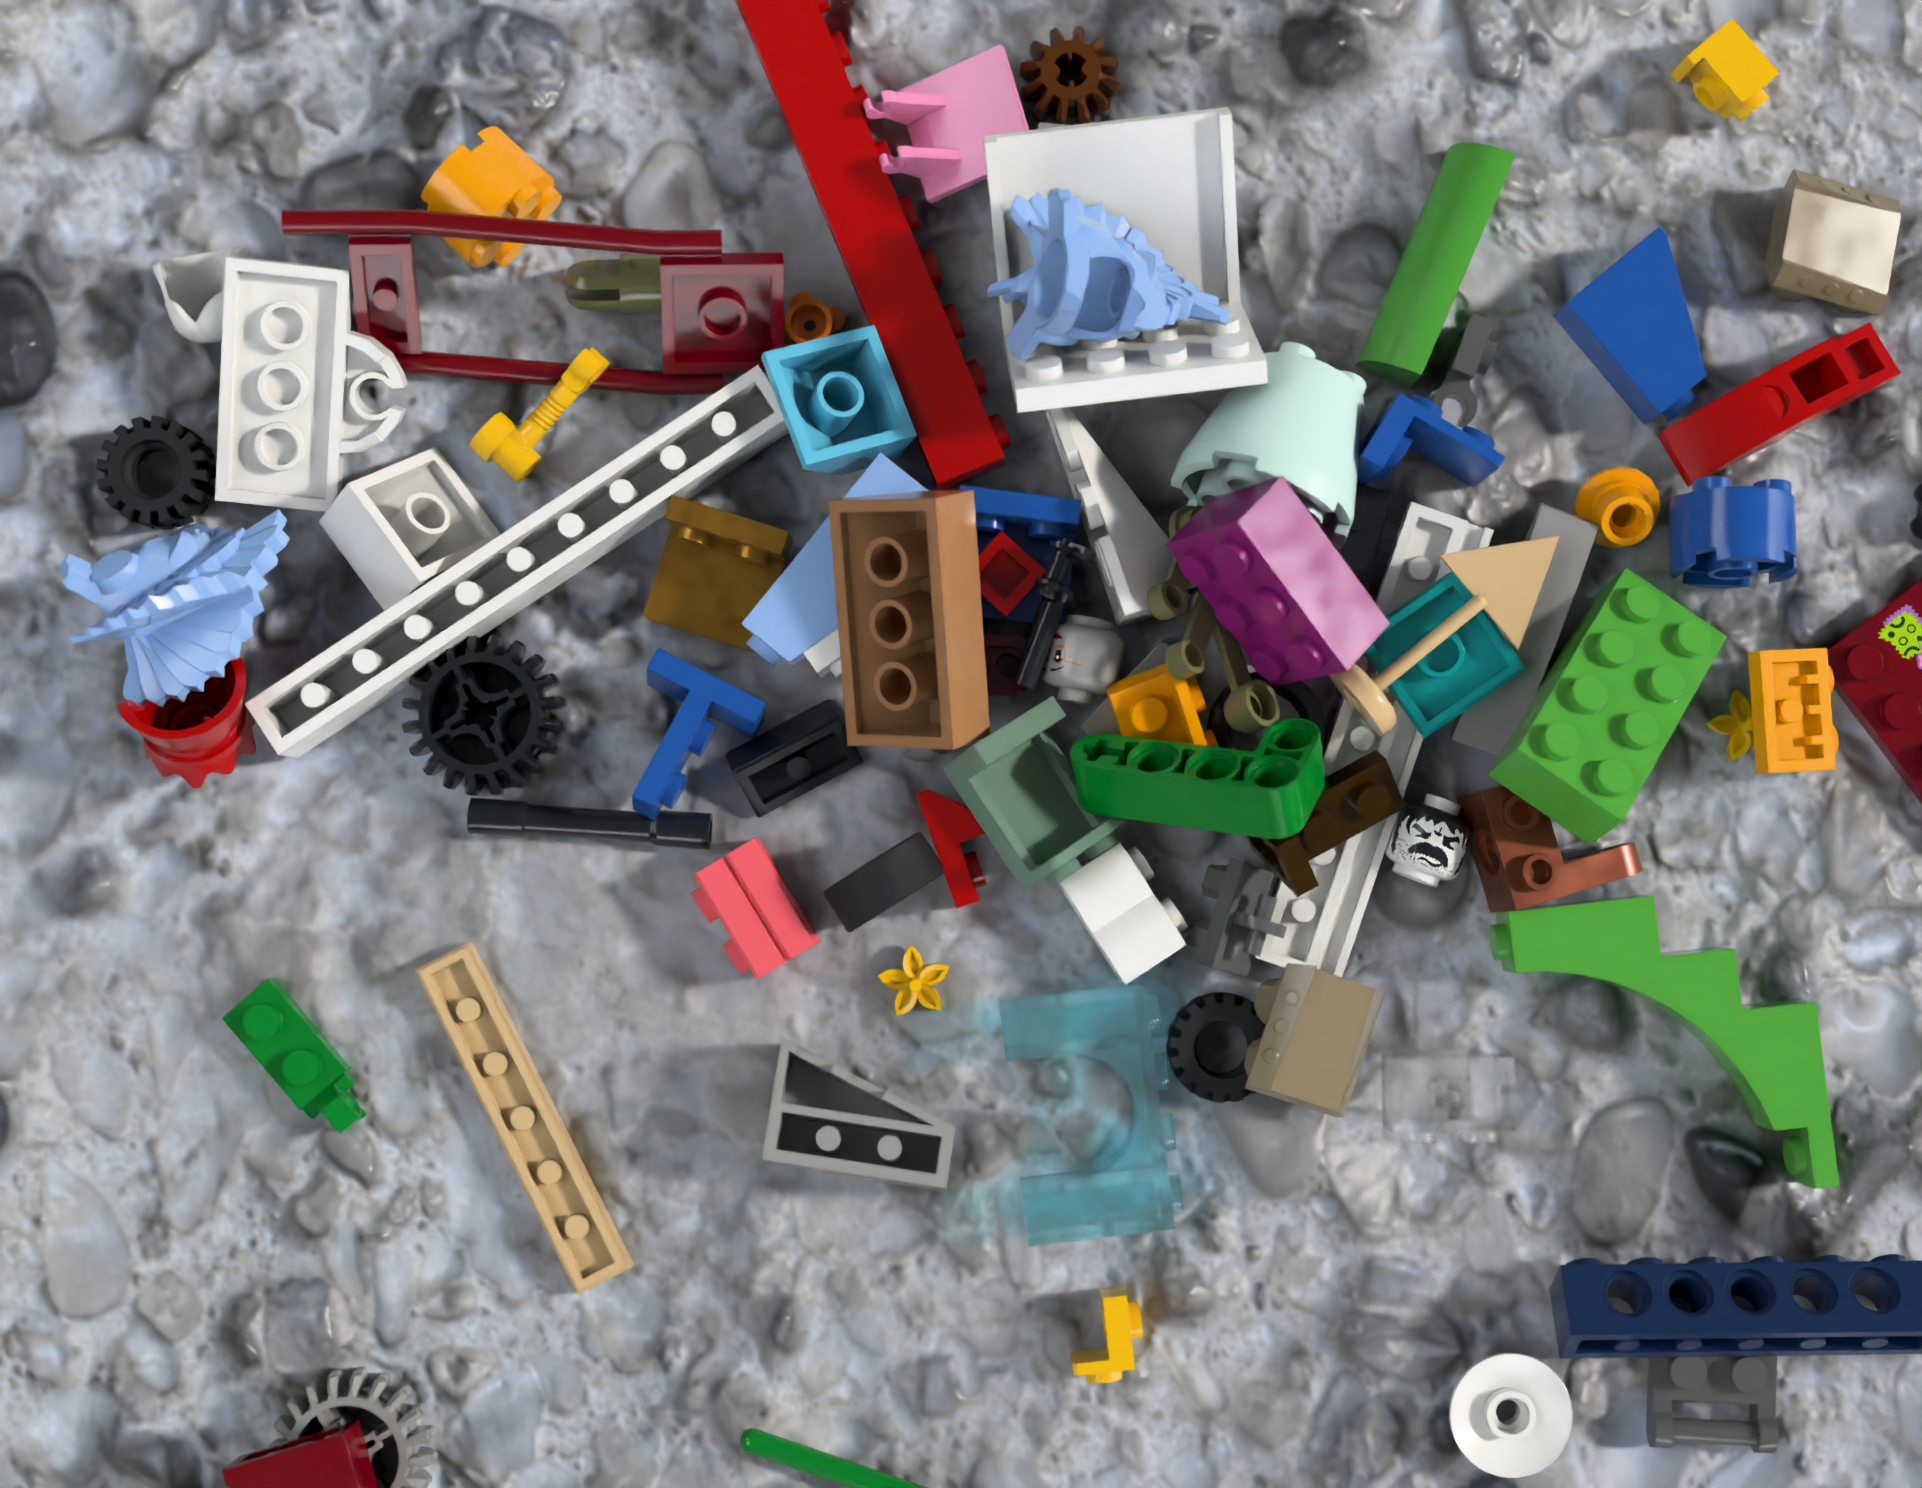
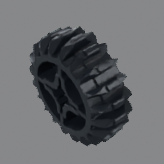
M491 634L487 640L484 652L482 642L478 636H467L464 642L465 655L462 654L461 650L454 647L446 649L444 655L448 662L444 665L437 660L427 662L425 667L433 673L429 680L417 675L410 678L409 683L413 687L423 690L420 700L413 698L403 699L402 707L411 711H417L418 720L407 721L402 724L404 733H422L423 738L413 743L409 748L411 755L419 757L431 752L433 753L423 768L427 775L434 776L447 767L443 777L444 787L452 790L455 789L465 776L466 794L478 796L486 778L487 787L491 795L500 796L504 794L505 775H507L510 783L515 788L521 789L527 785L526 776L521 767L526 765L531 771L539 775L546 771L545 764L535 755L540 749L549 754H558L560 746L545 739L548 729L556 732L566 731L567 723L558 719H550V711L565 708L567 702L561 696L546 697L545 693L555 688L560 683V680L553 673L536 678L546 663V660L539 654L531 656L522 664L527 647L524 643L518 640L514 641L504 654V638L498 634ZM481 667L505 668L513 673L522 685L512 691L505 689L501 692L490 694L483 682L477 680L472 670ZM457 681L458 684L455 688L460 698L459 708L452 717L443 721L444 726L441 727L440 710L443 699L451 685ZM479 700L492 707L498 706L496 708L497 716H489L495 720L490 729L479 724H472L474 722L473 714H480L475 710L476 706L480 703ZM530 702L531 718L529 728L523 741L514 751L512 748L514 742L509 731L510 723L516 714L525 709L524 705ZM478 736L484 742L486 748L493 751L498 761L485 765H473L457 756L448 745L456 740L465 741L468 738Z

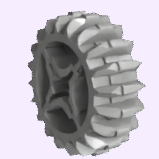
M358 1367L353 1372L350 1382L342 1369H336L328 1375L327 1385L319 1378H315L305 1385L306 1396L295 1394L287 1402V1407L292 1415H282L275 1421L274 1428L284 1437L275 1439L269 1445L270 1447L310 1435L317 1418L322 1424L323 1430L356 1421L357 1419L351 1410L344 1412L341 1407L354 1406L368 1410L383 1420L374 1425H366L360 1422L365 1443L374 1440L367 1450L378 1488H427L431 1484L433 1477L422 1467L433 1465L438 1458L437 1451L421 1446V1444L426 1443L436 1435V1427L431 1425L418 1427L416 1422L427 1412V1404L419 1403L412 1409H409L403 1401L410 1396L412 1392L411 1386L405 1384L394 1394L388 1391L391 1384V1374L387 1372L381 1373L373 1385H370L369 1373L366 1367ZM395 1438L399 1456L398 1469L391 1487H389L383 1477L387 1470L381 1460V1449L388 1441Z

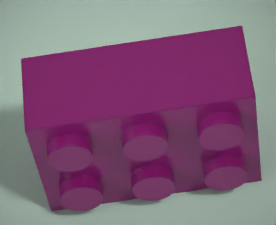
M1283 476L1210 499L1165 544L1177 559L1183 575L1198 587L1215 610V616L1219 623L1234 635L1249 655L1255 671L1267 679L1272 687L1348 671L1390 624Z

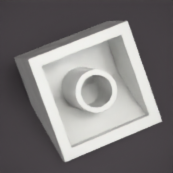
M437 447L347 483L319 520L323 529L384 611L501 535Z

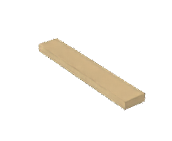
M468 942L415 969L576 1294L579 1295L631 1268L634 1263L474 943Z

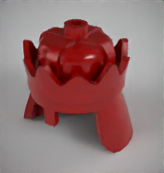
M240 656L238 659L227 662L224 666V677H210L205 681L204 692L191 691L187 694L184 702L170 698L163 707L149 701L143 706L136 705L131 700L117 703V708L122 718L142 735L145 758H151L163 777L178 774L193 788H200L209 773L231 774L240 754L254 755L256 753V744L252 730L256 721L244 702L246 670Z

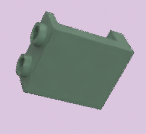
M1051 696L975 743L942 768L1023 891L1044 878L1051 888L1082 868L1076 859L1079 854L1085 852L1091 861L1118 843L1120 839L1114 830L1130 820L1116 817L1107 818L1106 816L1091 814L1080 807L1072 766L1047 730L1066 716L1054 696Z

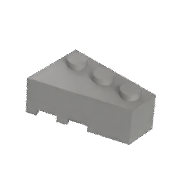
M782 1037L761 1160L765 1164L945 1191L956 1126Z

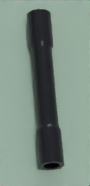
M471 798L467 813V829L470 834L515 837L545 835L650 842L657 846L710 849L713 815L712 813L660 810L654 821L637 811L532 805L525 801Z

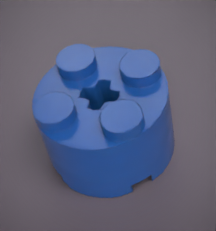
M1703 477L1692 482L1693 492L1677 495L1669 503L1670 577L1672 579H1676L1683 573V584L1705 588L1750 587V577L1757 574L1769 573V584L1789 579L1797 573L1795 497L1791 494L1790 481L1767 479L1755 482L1753 486H1731V480L1726 477Z

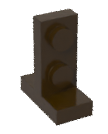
M1374 750L1325 777L1324 788L1306 825L1300 832L1283 839H1266L1246 836L1251 849L1299 897L1319 886L1310 866V860L1401 811L1406 806L1386 758L1377 750Z

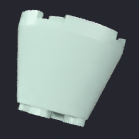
M1285 342L1281 344L1279 352L1264 353L1267 360L1268 383L1229 389L1180 455L1171 478V486L1181 489L1189 498L1187 506L1198 507L1204 506L1210 499L1283 476L1338 551L1344 545L1354 520L1364 407L1363 394L1366 389V382L1355 373L1338 370L1315 359V353L1303 344Z

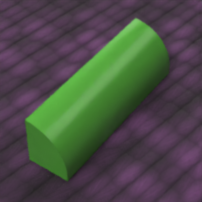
M1471 142L1456 143L1448 148L1355 363L1356 367L1408 389L1421 377L1516 154L1494 146Z

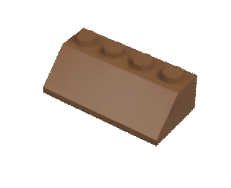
M974 490L915 491L828 500L847 745L954 750L990 735Z

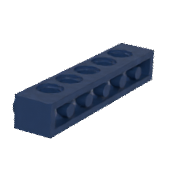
M1898 1254L1882 1255L1870 1261H1846L1844 1257L1839 1255H1825L1816 1257L1809 1262H1785L1779 1256H1762L1752 1259L1748 1263H1724L1721 1258L1708 1256L1680 1264H1663L1662 1260L1654 1257L1634 1259L1627 1264H1602L1598 1259L1580 1258L1572 1260L1566 1265H1560L1549 1288L1560 1359L1922 1354V1261H1907L1905 1256ZM1855 1294L1870 1299L1877 1310L1864 1307L1857 1300ZM1793 1295H1799L1808 1299L1814 1305L1816 1311H1810L1801 1307ZM1731 1296H1739L1746 1299L1752 1304L1755 1312L1741 1309L1734 1303ZM1615 1297L1624 1300L1630 1305L1633 1313H1622L1616 1310L1609 1303L1608 1298ZM1669 1297H1680L1686 1300L1692 1306L1694 1312L1688 1313L1679 1310L1673 1305Z

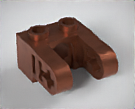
M1501 784L1456 797L1457 803L1461 806L1460 813L1462 819L1467 821L1473 829L1470 846L1490 913L1521 910L1643 871L1634 841L1563 860L1551 819Z

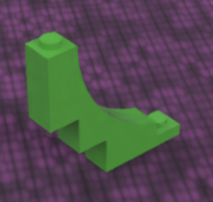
M1634 895L1534 906L1517 911L1495 912L1497 924L1490 925L1489 943L1493 959L1495 961L1501 960L1503 971L1513 973L1559 972L1577 974L1625 989L1654 1004L1681 1023L1714 1056L1742 1096L1755 1125L1773 1131L1788 1130L1789 1137L1783 1140V1158L1788 1172L1794 1174L1795 1182L1813 1189L1839 1186L1815 1001L1788 999L1742 1005L1734 948L1710 947L1661 953L1655 898L1653 895Z

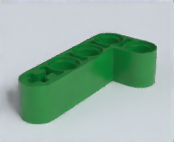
M1289 718L1272 724L1265 731L1255 752L1108 733H1096L1077 740L1070 750L1078 802L1080 807L1088 813L1266 839H1283L1300 832L1306 825L1325 785L1320 730L1312 721L1302 718Z

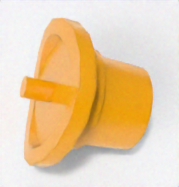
M1626 466L1604 468L1590 476L1579 488L1574 503L1575 515L1599 525L1594 542L1599 546L1613 549L1632 546L1645 539L1656 524L1660 511L1659 491L1651 478L1637 468Z

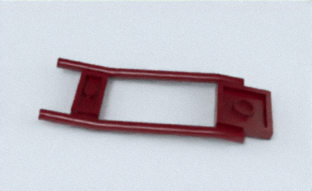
M412 209L282 210L283 235H348V252L357 332L374 337L393 352L405 375H433L555 386L571 364L422 351V333L412 235L660 255L663 371L607 367L587 389L655 395H711L724 387L723 373L748 372L757 365L762 372H766L761 359L763 352L784 347L783 253H722L721 229L653 230Z

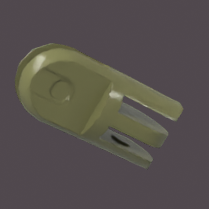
M621 254L620 259L582 261L570 266L564 274V283L569 286L565 294L569 303L575 308L591 311L622 310L624 315L661 313L660 255Z

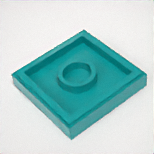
M1449 572L1385 616L1390 624L1369 646L1364 655L1375 671L1380 674L1473 596L1453 572ZM1482 609L1387 688L1422 738H1426L1523 672L1526 667L1493 620Z

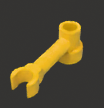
M593 347L589 350L585 348L572 361L568 369L561 376V380L550 391V394L546 396V399L542 400V403L534 409L535 412H532L531 416H528L519 427L504 413L498 412L475 434L469 443V447L486 463L493 460L516 483H520L542 459L533 449L534 446L547 433V430L555 424L554 421H557L558 417L562 416L566 408H569L577 397L587 390L610 363Z

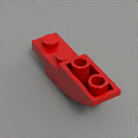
M1869 322L1837 339L1833 336L1751 379L1663 430L1657 437L1685 484L1689 487L1693 485L1692 482L1694 480L1709 477L1784 439L1794 430L1889 383L1901 372Z

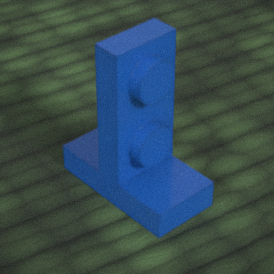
M660 648L656 650L647 666V685L683 704L632 794L633 810L654 821L663 805L672 809L678 801L688 780V776L682 774L681 771L691 753L701 757L715 732L716 724L710 722L711 718L754 739L765 719L766 702Z

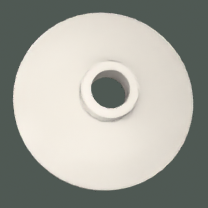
M1499 1353L1476 1362L1458 1380L1450 1400L1449 1422L1452 1435L1459 1449L1475 1466L1495 1476L1520 1478L1540 1472L1559 1457L1571 1434L1573 1409L1565 1385L1550 1367L1528 1355ZM1505 1400L1514 1401L1516 1405L1514 1416L1508 1420L1498 1419L1496 1416L1497 1406Z

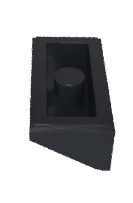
M830 699L809 708L726 753V759L731 772L758 818L864 762L856 746L847 745L846 727Z

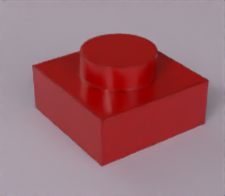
M1002 531L978 556L981 597L1004 618H1007L1036 586L1035 578L1044 577L1047 572Z

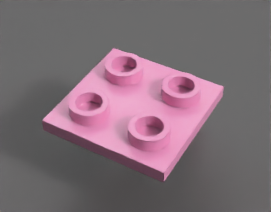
M1001 44L897 92L892 90L882 91V102H875L871 98H867L863 102L868 118H887L907 126L913 147H897L899 154L897 157H891L886 153L881 154L879 157L881 168L887 174L901 172L920 178L926 200L930 203L987 179L983 143L984 135L1029 130L1005 48Z

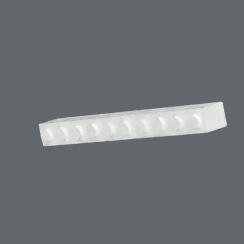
M758 365L246 702V707L276 753L282 756L299 758L409 685V680L412 676L417 675L421 677L429 672L425 667L427 662L437 660L442 663L447 660L444 655L446 649L454 647L462 650L465 648L464 642L467 636L476 635L480 638L663 517L666 514L671 495L689 500L787 435L789 431L771 383Z

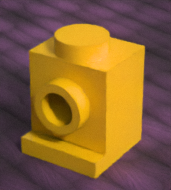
M1732 18L1688 54L1670 76L1677 84L1687 76L1693 83V92L1696 98L1706 109L1717 112L1724 121L1734 115L1741 123L1770 98L1763 89L1779 72Z

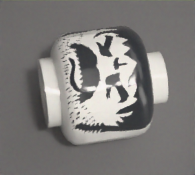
M1427 794L1423 804L1405 802L1406 808L1397 814L1385 850L1386 856L1395 862L1392 868L1393 872L1437 888L1440 880H1452L1459 874L1473 836V829L1467 821L1458 817L1461 806L1450 800Z

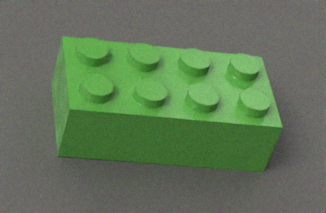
M1625 567L1591 600L1487 775L1585 843L1591 845L1625 819L1727 636Z

